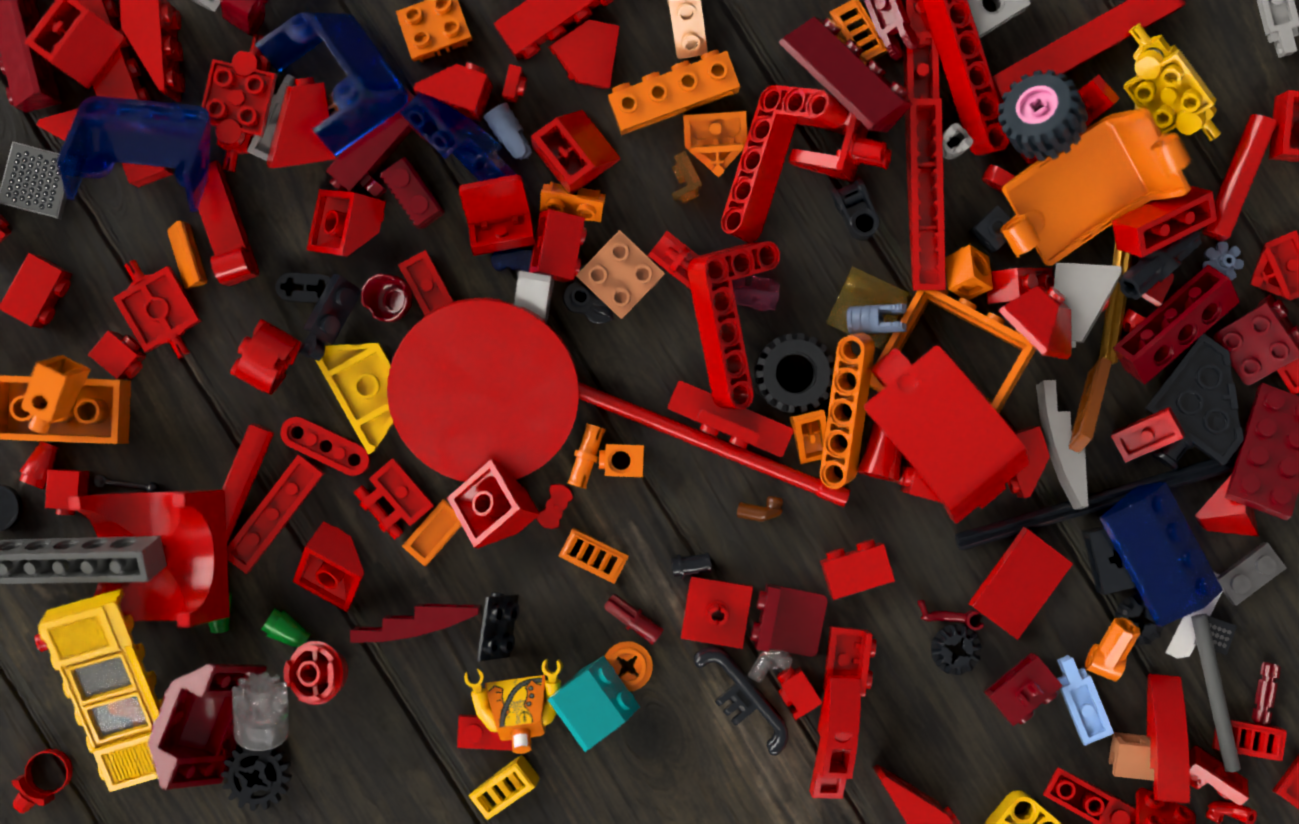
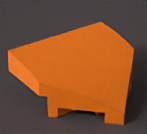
M746 111L683 114L685 147L719 178L744 149L747 140Z

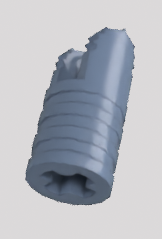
M502 103L486 113L483 118L488 123L495 137L498 138L500 145L504 144L507 151L515 159H529L532 153L531 145H528L529 142L522 133L524 129L519 124L518 119L515 118L513 111L510 110L508 103Z
M907 304L849 306L847 309L848 332L850 335L855 333L906 332V324L898 321L884 322V315L903 314L906 312Z

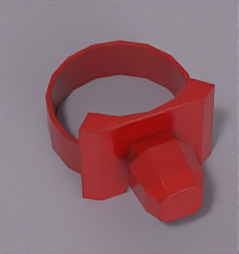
M46 749L30 758L25 767V774L11 781L13 787L20 791L13 801V808L23 814L29 811L35 804L45 806L55 799L54 793L67 786L72 778L73 766L68 756L57 749ZM52 753L64 762L67 770L66 780L60 789L44 791L33 783L31 765L39 754Z

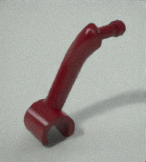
M923 599L917 601L922 612L920 618L924 621L965 623L972 630H980L984 626L983 622L976 625L970 624V618L980 613L976 610H969L966 614L950 611H933L928 613L925 601Z

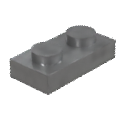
M1263 542L1214 580L1232 605L1237 606L1284 571L1286 566L1269 543Z

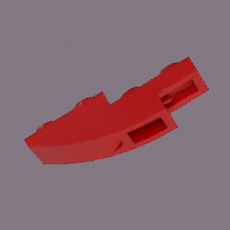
M828 675L817 727L820 741L809 789L812 798L843 799L846 780L852 779L860 726L861 679L859 676Z
M1057 767L1043 792L1045 797L1094 824H1136V807L1060 767Z

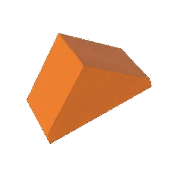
M824 409L789 417L794 431L793 435L800 463L804 464L821 460L827 424Z

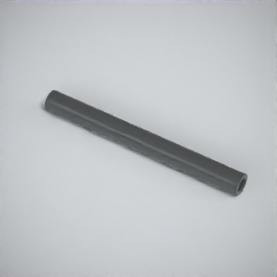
M1193 615L1191 619L1225 772L1239 771L1241 766L1208 615Z

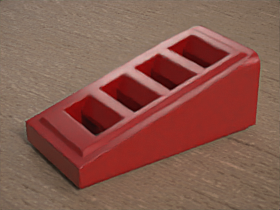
M1230 719L1238 754L1275 761L1283 760L1287 736L1285 729L1279 726ZM1215 729L1212 748L1220 750ZM1245 729L1244 746H1239L1241 731ZM1255 732H1260L1258 746L1253 748ZM1269 734H1270L1269 747H1268V750H1267L1268 739H1269Z

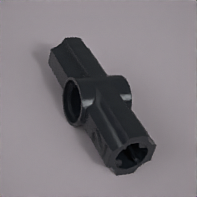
M1195 231L1151 254L1140 257L1138 259L1139 262L1135 266L1133 265L1118 280L1121 292L1127 298L1131 297L1138 300L1158 281L1161 283L1182 264L1181 261L1184 258H1187L1202 243L1200 233Z

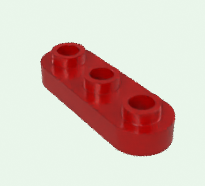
M289 418L281 427V439L287 446L347 475L356 476L363 474L370 466L371 456L367 453L364 446L306 418ZM298 426L304 431L300 439L294 436V429ZM325 440L330 441L332 444V449L329 452H325L322 449V443ZM353 454L360 456V463L357 466L350 462V457Z

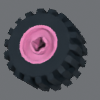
M1041 70L1034 71L1033 76L1029 77L1027 74L1022 76V81L1018 84L1014 81L1009 86L1011 91L1005 92L1002 96L1004 103L999 104L998 111L1001 115L998 116L1004 133L1016 151L1020 154L1023 153L1029 159H1033L1036 156L1038 161H1045L1047 156L1055 159L1059 157L1058 153L1064 151L1066 154L1071 151L1070 145L1073 143L1077 145L1080 142L1079 134L1085 133L1087 129L1085 121H1088L1086 106L1074 83L1068 80L1066 75L1062 73L1056 75L1053 70H1047L1046 74H1043Z

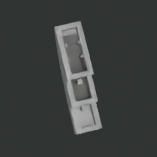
M1043 380L1036 385L1039 416L1045 442L1056 475L1074 510H1080L1088 507L1085 448L1080 453L1069 449L1072 435L1070 411L1058 412L1056 380Z

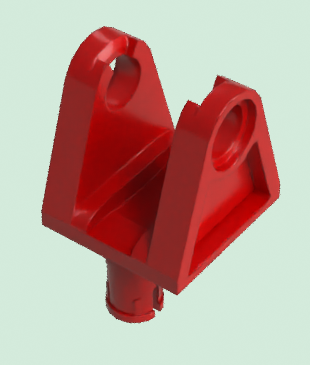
M848 112L846 121L840 127L834 129L823 128L845 135L842 149L837 150L836 156L792 149L788 159V163L794 166L853 183L858 165L861 163L887 170L891 161L892 150L886 149V142L866 139L869 129L856 116Z

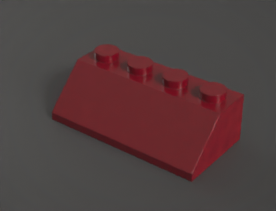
M0 0V69L7 77L9 87H6V94L10 104L25 113L62 104L52 63L24 43L41 21L36 0Z
M812 17L782 38L779 44L869 130L888 133L911 107L912 103L906 98L909 94L908 91L896 81L891 84L883 76L886 71L874 60L868 62L863 58L861 54L864 50L852 39L844 40L838 34L841 28L830 18L827 17L823 20Z

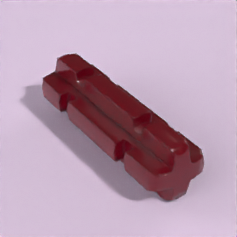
M1263 662L1261 665L1260 674L1263 676L1258 681L1254 704H1257V708H1253L1252 721L1263 725L1271 723L1273 712H1270V708H1274L1278 683L1275 681L1276 678L1279 679L1281 667L1278 664Z

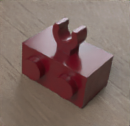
M1031 652L986 689L984 693L1011 725L1015 726L1017 723L1022 725L1031 719L1034 715L1033 710L1043 703L1045 705L1054 700L1059 694L1057 690L1063 685L1039 656Z

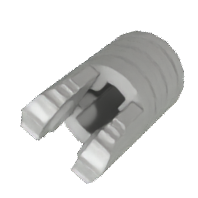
M954 123L943 132V157L946 159L957 158L973 144L972 137H969L967 131L959 123ZM955 137L959 143L951 149L947 143Z

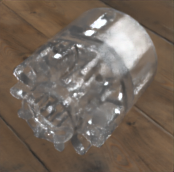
M268 672L258 675L250 673V678L247 680L240 678L238 680L239 686L232 688L234 738L240 746L253 751L270 750L281 745L289 735L287 683H280L279 675L272 678L268 676Z

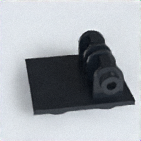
M491 592V597H486L477 661L510 657L515 644L513 632L515 621L519 615V595H504V593Z

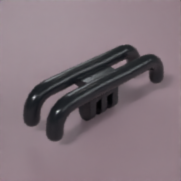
M712 646L698 651L694 655L696 667L703 668L709 663H718L735 682L715 700V703L721 706L728 699L732 702L723 710L726 716H729L736 709L739 710V713L731 720L735 726L757 709L774 729L773 736L766 743L769 754L776 756L781 753L786 747L789 738L788 728L782 716L725 650Z

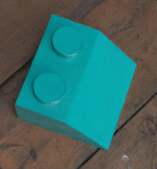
M604 655L579 670L547 699L584 752L624 724L640 708L633 694L624 685Z

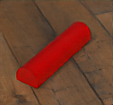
M1250 115L1214 202L1217 221L1204 227L1202 233L1205 236L1219 242L1230 238L1276 127L1277 120L1263 115Z
M256 423L248 426L222 489H225L227 544L275 433Z

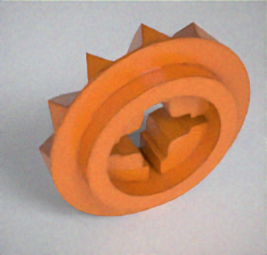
M633 641L619 642L608 649L604 657L615 669L617 675H619L622 664L617 657L628 661L637 656L633 667L638 675L627 671L619 677L627 689L632 692L642 688L649 681L653 664L652 658L644 646Z

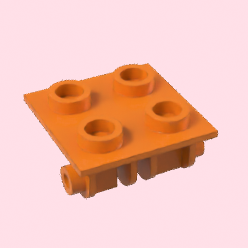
M425 0L395 11L411 59L414 62L420 60L422 63L424 60L434 57V52L441 56L440 50L444 48L449 53L450 46L453 49L464 45L468 46L467 42L473 40L458 0Z

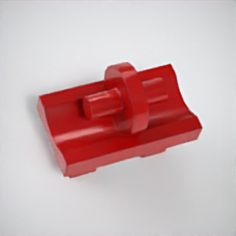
M666 231L647 256L691 290L688 278V265L692 258L699 255L670 232Z

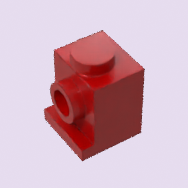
M800 666L795 670L793 667H789L776 676L782 686L778 692L788 707L792 704L795 706L790 709L795 720L822 704L819 695Z

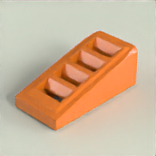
M851 0L829 12L833 22L841 28L839 33L844 40L847 41L850 38L855 42L853 37L865 31L868 33L869 36L856 42L860 47L870 42L873 43L874 47L861 54L868 62L887 53V49L882 39H879L872 20L859 0ZM855 9L857 15L845 21L841 19L840 16ZM861 20L863 25L849 32L847 27Z
M575 527L572 528L558 555L560 558L615 584L629 555ZM577 540H583L584 542L576 556L571 554ZM589 544H591L595 548L588 562H586L582 558ZM600 550H603L606 554L598 568L593 564ZM613 555L617 557V560L609 574L604 570Z

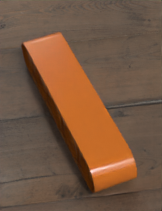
M855 333L841 339L837 346L820 467L821 481L826 487L831 489H837L848 484L857 475L856 471L859 464L866 415L864 404L868 401L872 373L870 367L873 366L875 343L866 333ZM853 341H856L861 347L859 356L855 355L852 351L851 345ZM848 372L852 373L856 378L855 387L851 386L847 381ZM844 403L849 405L852 410L851 418L847 417L843 412ZM839 434L846 438L848 442L847 449L840 445L838 440ZM835 465L842 469L843 479L836 476L834 472Z

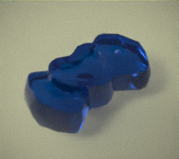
M508 249L493 252L491 255L492 266L497 272L507 267L512 270L521 269L522 271L529 272L533 249L526 251L523 249Z

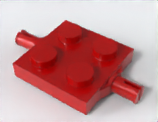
M137 260L126 263L124 267L127 269L133 282L125 291L114 296L113 299L143 351L148 353L162 344L170 343L178 359L185 357L190 351L187 349L181 336H183L186 330L202 320L172 268L166 266L154 274L144 275Z

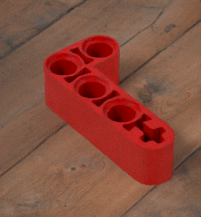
M216 160L186 171L189 185L215 255L210 257V261L219 283L225 286H232L259 276V269L219 161Z

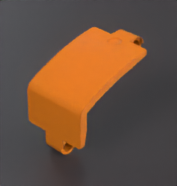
M1147 108L1114 113L1088 127L1085 133H1080V142L1077 145L1071 144L1070 148L1072 150L1065 154L1062 151L1058 153L1059 157L1055 159L1047 156L1045 161L1035 162L1002 187V191L1016 215L1001 227V231L1016 257L1019 258L1020 254L1026 253L1035 247L1044 264L1052 266L1111 226L1112 220L1141 207L1149 201L1169 199L1188 193L1191 188L1181 169L1186 167L1191 162V159L1178 135H1162Z

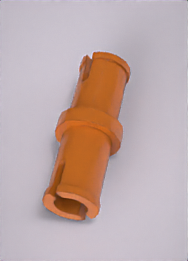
M586 423V429L579 450H575L574 453L576 460L567 482L568 484L587 489L593 465L599 459L596 455L606 429Z

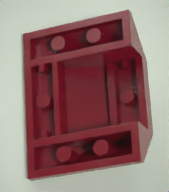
M208 664L171 682L164 694V702L159 715L152 724V732L148 740V747L161 788L168 790L222 784L224 777L221 776V772L228 769L224 761L228 757L232 758L233 756L232 751L237 746L267 666L263 664Z

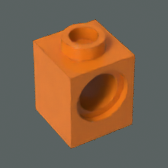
M968 245L945 257L948 290L969 301L993 289L989 256L972 245Z
M606 444L605 450H599V469H605V476L643 477L644 445ZM618 451H624L630 456V465L625 469H618L612 463V457Z

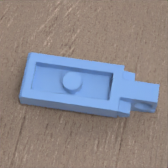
M1069 655L1057 659L1063 676L1057 678L1063 685L1060 691L1082 744L1086 746L1114 734L1093 680L1087 674L1085 668L1077 669L1073 657Z

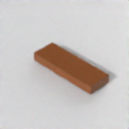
M1103 357L1087 373L1070 438L1069 449L1078 453L1093 439L1112 361Z

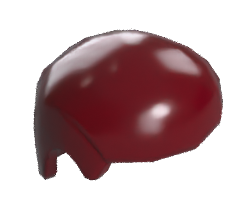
M378 273L368 278L362 287L361 303L372 313L373 318L379 321L396 322L404 318L411 308L412 292L402 278L396 275Z

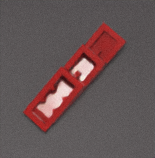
M1148 674L1147 738H1151L1150 769H1154V801L1187 804L1190 803V765L1186 710L1181 677Z

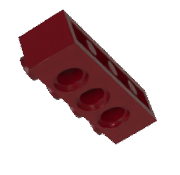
M1207 265L1113 347L1124 370L1144 385L1148 383L1240 302L1230 278L1210 265Z

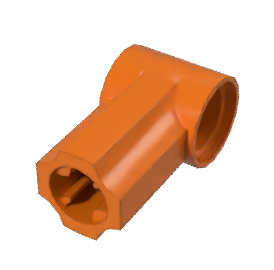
M1114 618L1101 642L1091 647L1085 661V670L1117 682L1126 667L1127 656L1141 634L1140 628L1126 618Z

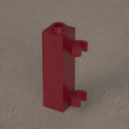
M400 85L328 167L326 172L333 177L329 182L336 189L344 192L348 190L349 192L358 193L364 187L375 198L380 199L387 190L372 178L373 174L412 130L427 143L436 135L435 131L422 121L429 112L426 106Z

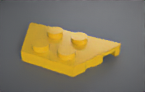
M380 343L325 346L323 357L320 361L316 362L368 454L375 452L394 424L390 415L387 398V382L391 362Z

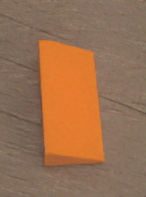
M181 220L176 221L167 232L184 288L191 289L207 284L208 280L191 225Z

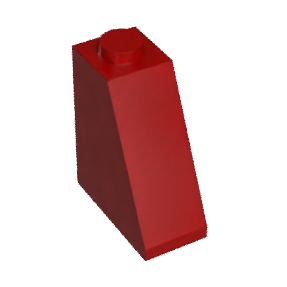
M314 77L295 79V85L286 86L267 157V167L274 169L336 159L324 82L315 83Z

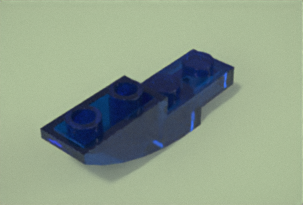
M418 93L400 112L445 159L452 153L479 181L517 175L497 154L503 147L476 123L452 107Z

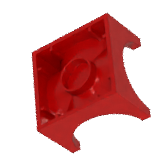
M225 489L124 492L68 497L69 510L78 511L83 514L92 524L97 537L161 536L167 563L164 569L148 582H98L93 597L122 589L124 595L119 604L123 616L131 615L134 622L178 621V627H190L230 617Z

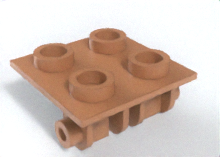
M619 230L576 276L617 316L623 319L646 293L659 282L665 273Z

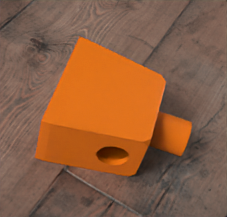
M64 355L37 362L21 405L23 410L33 414L28 427L35 432L46 434L51 422L68 416L91 369Z

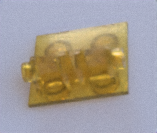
M852 266L826 324L849 334L847 328V309L849 306L907 304L906 299L909 293ZM884 315V322H896L899 315ZM890 333L868 335L873 339L875 347L883 350Z

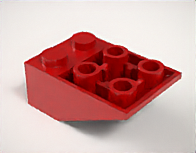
M120 0L121 28L158 89L174 101L182 102L181 93L185 92V79L183 74L180 73L179 61H183V48L181 42H178L177 30L181 29L179 11L166 0Z

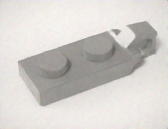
M1257 0L1265 35L1269 43L1274 42L1278 58L1297 52L1294 37L1299 35V17L1295 1Z

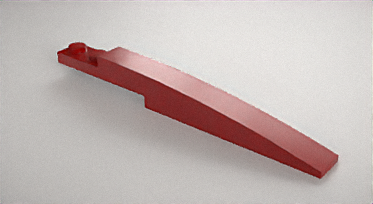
M904 0V8L911 23L910 27L915 31L919 45L913 50L908 49L903 43L904 88L909 93L906 98L912 103L911 107L905 112L913 291L946 290L942 98H940L939 53L922 0Z

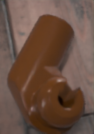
M769 496L766 500V506L740 502L737 509V517L758 522L779 517L784 510L782 509L784 501L780 497Z

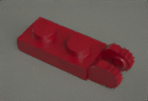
M864 0L878 37L882 39L892 59L898 60L903 56L901 45L894 37L898 32L908 49L913 50L919 45L916 33L910 27L911 23L901 0Z

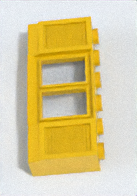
M122 589L49 609L39 623L40 637L48 646L54 669L60 671L63 678L64 693L67 698H71L74 704L75 719L78 725L83 726L86 732L87 747L94 754L98 764L99 775L102 780H105L109 792L158 778L148 747V740L152 732V724L158 717L164 702L163 699L157 700L154 692L157 682L155 672H146L142 663L145 656L144 645L142 643L135 644L131 636V631L134 627L133 618L131 615L123 616L119 604L124 595Z

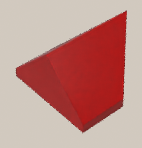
M1230 475L1197 512L1195 517L1206 531L1259 537L1254 508L1225 498L1231 479Z

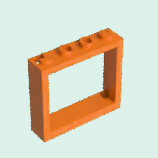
M947 290L917 291L900 322L906 324V332H895L892 334L877 362L893 348L901 352L930 302L1022 350L991 403L992 407L999 414L1035 353L1036 348L1017 329L1014 331L1004 326L1005 320L990 312H988L987 316L976 311L977 306L964 298L956 301L947 296L949 293ZM871 373L870 388L880 392L885 387Z

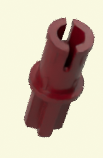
M613 594L605 603V610L627 625L625 629L629 630L631 628L647 640L649 644L653 645L662 634L664 629L643 615L641 608L639 610L635 609L618 595Z

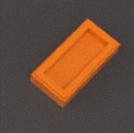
M443 499L402 545L406 551L425 567L462 526L450 503Z

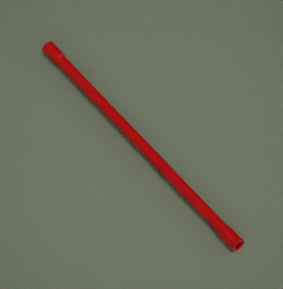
M579 382L580 400L817 495L819 498L841 507L845 506L849 498L850 489L845 487L831 489L826 487L821 479Z

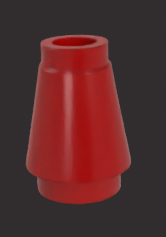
M40 441L19 472L22 474L19 480L44 489L47 483V470L54 467L58 447Z

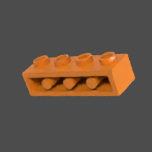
M713 50L701 56L702 60L690 64L689 61H683L673 65L671 72L662 75L659 72H653L642 77L643 82L631 86L628 82L612 89L613 93L608 94V100L621 136L738 93L740 84L728 51L719 53V50Z

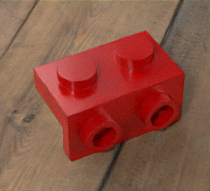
M830 626L823 682L824 690L826 689L828 675L859 676L861 679V696L865 697L866 689H871L873 672L869 670L870 657L874 658L876 653V639L872 638L873 634L870 631Z

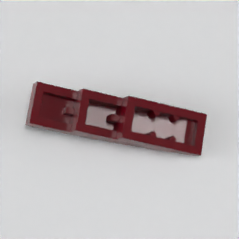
M418 603L415 606L414 615H386L382 619V627H354L350 630V643L386 642L431 633L478 615L481 612V605Z

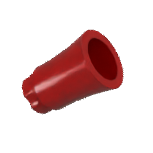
M873 423L864 456L856 472L885 481L900 482L902 453L876 423Z

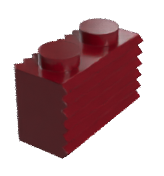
M406 157L400 159L381 173L380 178L384 180L388 189L392 191L391 193L395 196V199L399 201L402 209L406 211L410 220L414 222L413 225L418 229H424L445 214Z

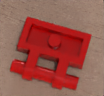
M395 458L388 461L369 478L377 489L370 493L364 485H361L353 492L361 501L359 505L364 511L369 510L380 523L378 527L384 533L387 531L394 540L404 533L396 523L398 520L403 518L409 526H412L435 506ZM383 496L395 509L390 515L378 503Z

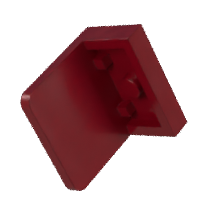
M1272 294L1260 300L1254 310L1221 328L1213 336L1215 342L1230 352L1231 365L1246 385H1252L1299 358V326H1293L1287 317L1289 316L1287 307L1280 299L1276 301Z
M766 583L765 591L760 590L757 601V609L761 610L759 622L753 623L750 640L755 641L754 646L756 650L769 652L770 649L809 657L815 656L818 652L828 602L826 596Z

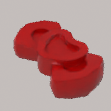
M564 484L549 486L551 498L547 500L546 508L539 511L540 515L536 518L543 528H558L560 526V519L563 517V510L567 508L568 503L574 498L572 491Z

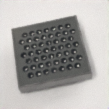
M12 141L0 187V204L62 219L77 159Z

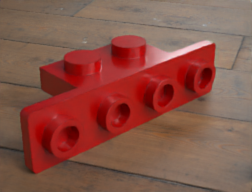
M678 381L667 406L669 410L701 423L700 430L717 437L720 431L731 436L729 442L744 449L750 444L778 457H783L794 432L793 428L749 409L718 407L714 403L711 393L683 381Z

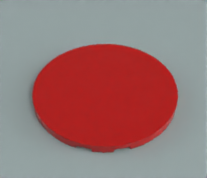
M469 298L451 302L433 310L408 331L396 350L390 365L387 398L390 415L399 436L410 451L434 471L457 481L465 482L492 459L516 480L531 474L546 464L565 443L576 419L579 402V381L575 363L568 347L559 334L557 335L544 322V319L523 306L519 307L503 302L500 299Z

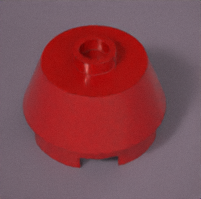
M309 641L299 646L291 656V659L285 662L284 682L286 687H291L299 701L311 705L324 704L330 701L344 687L348 678V664L344 656L330 645L321 641Z

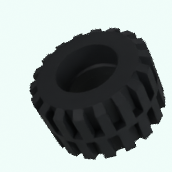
M790 333L776 338L765 346L757 358L754 372L755 384L758 386L759 393L769 405L783 412L802 413L821 405L820 403L829 397L834 374V358L827 351L828 348L825 344H821L813 336H806L803 333ZM788 355H801L812 365V382L803 391H787L777 380V366Z

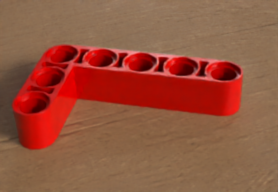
M770 85L765 88L759 98L721 219V228L725 233L747 243L754 242L759 238L766 221L795 125L831 129L840 127L846 121L848 109L836 97L818 89Z
M771 241L745 243L692 258L688 265V278L714 403L721 408L746 409L754 398L732 280L774 269L779 264L780 251L778 246Z

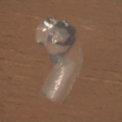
M774 649L769 650V652L763 651L747 676L761 684L769 670L780 668L786 670L790 668L793 658L789 652Z

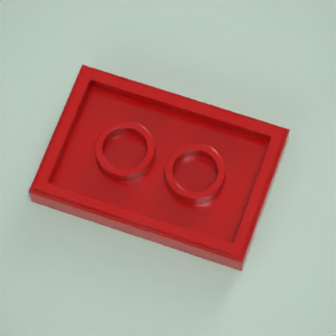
M1023 527L968 604L1018 640L1073 563L1029 529Z

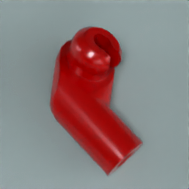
M1213 801L1207 806L1209 810L1206 812V818L1218 824L1222 823L1224 814L1246 824H1253L1257 818L1255 810L1244 805L1239 806L1235 802Z

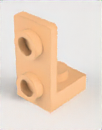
M667 0L677 58L684 59L707 53L701 0Z

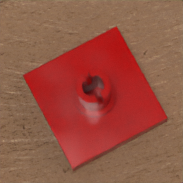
M691 576L680 638L743 649L753 586Z

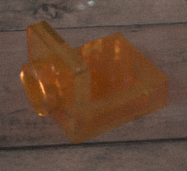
M686 151L674 156L676 165L671 167L679 184L685 182L687 185L671 194L674 202L681 200L683 204L698 197V190L702 189L703 186Z

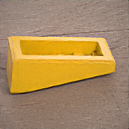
M520 755L468 796L486 820H489L533 790L538 784L540 777L525 757ZM506 777H508V779L514 785L516 790L513 791V789L505 780ZM495 785H497L499 789L503 792V794L506 796L504 799L495 789ZM487 791L496 803L495 806H492L483 794Z

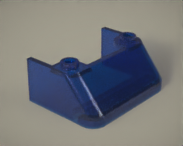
M298 13L259 40L255 45L274 68L281 72L323 41L325 42L348 77L338 83L333 91V101L339 110L313 128V130L329 150L337 156L403 109L408 101V92L353 15L348 13Z
M93 96L85 99L80 104L56 161L67 199L74 200L83 177L102 178L112 171L115 162L176 168V181L186 189L190 212H197L209 177L211 137L209 112L205 108L195 105Z

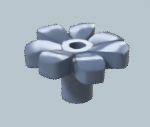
M1218 242L1216 250L1213 247H1209L1204 251V256L1210 260L1203 262L1202 268L1210 265L1230 278V280L1236 278L1234 270H1241L1244 266V261L1236 259L1240 254L1237 246L1229 248L1227 242Z

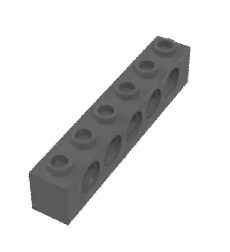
M161 536L0 540V584L148 582L167 566Z

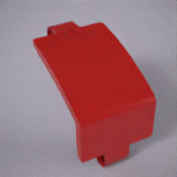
M934 346L913 365L898 349L893 348L870 367L873 375L885 388L864 404L865 411L942 501L948 515L955 524L959 523L977 507L983 509L1006 489L1005 484L1029 465L1027 450L1021 440L939 346Z

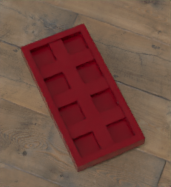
M1261 383L1257 388L1243 435L1244 441L1240 445L1225 498L1287 521L1292 517L1299 493V396Z

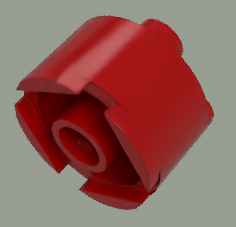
M261 319L253 331L254 336L252 338L246 336L240 344L238 353L242 356L236 360L230 374L263 393L272 395L287 376L284 373L289 365H293L302 342L291 334Z

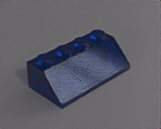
M1166 482L1138 485L1099 518L1157 626H1164L1205 608L1223 591Z

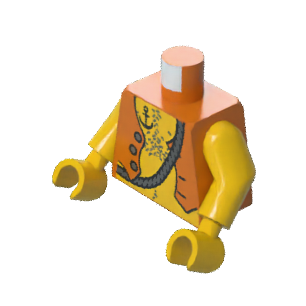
M546 659L542 663V671L545 675L485 683L486 689L482 688L481 685L484 679L482 670L477 668L480 675V680L477 683L470 682L467 672L465 673L464 680L473 689L471 697L477 716L489 731L498 732L500 740H512V751L514 753L524 754L530 752L532 749L531 737L544 735L546 725L552 723L557 712L547 699L561 688V680L558 679V674L563 669V663L560 659H557V671L551 672L548 669V659Z

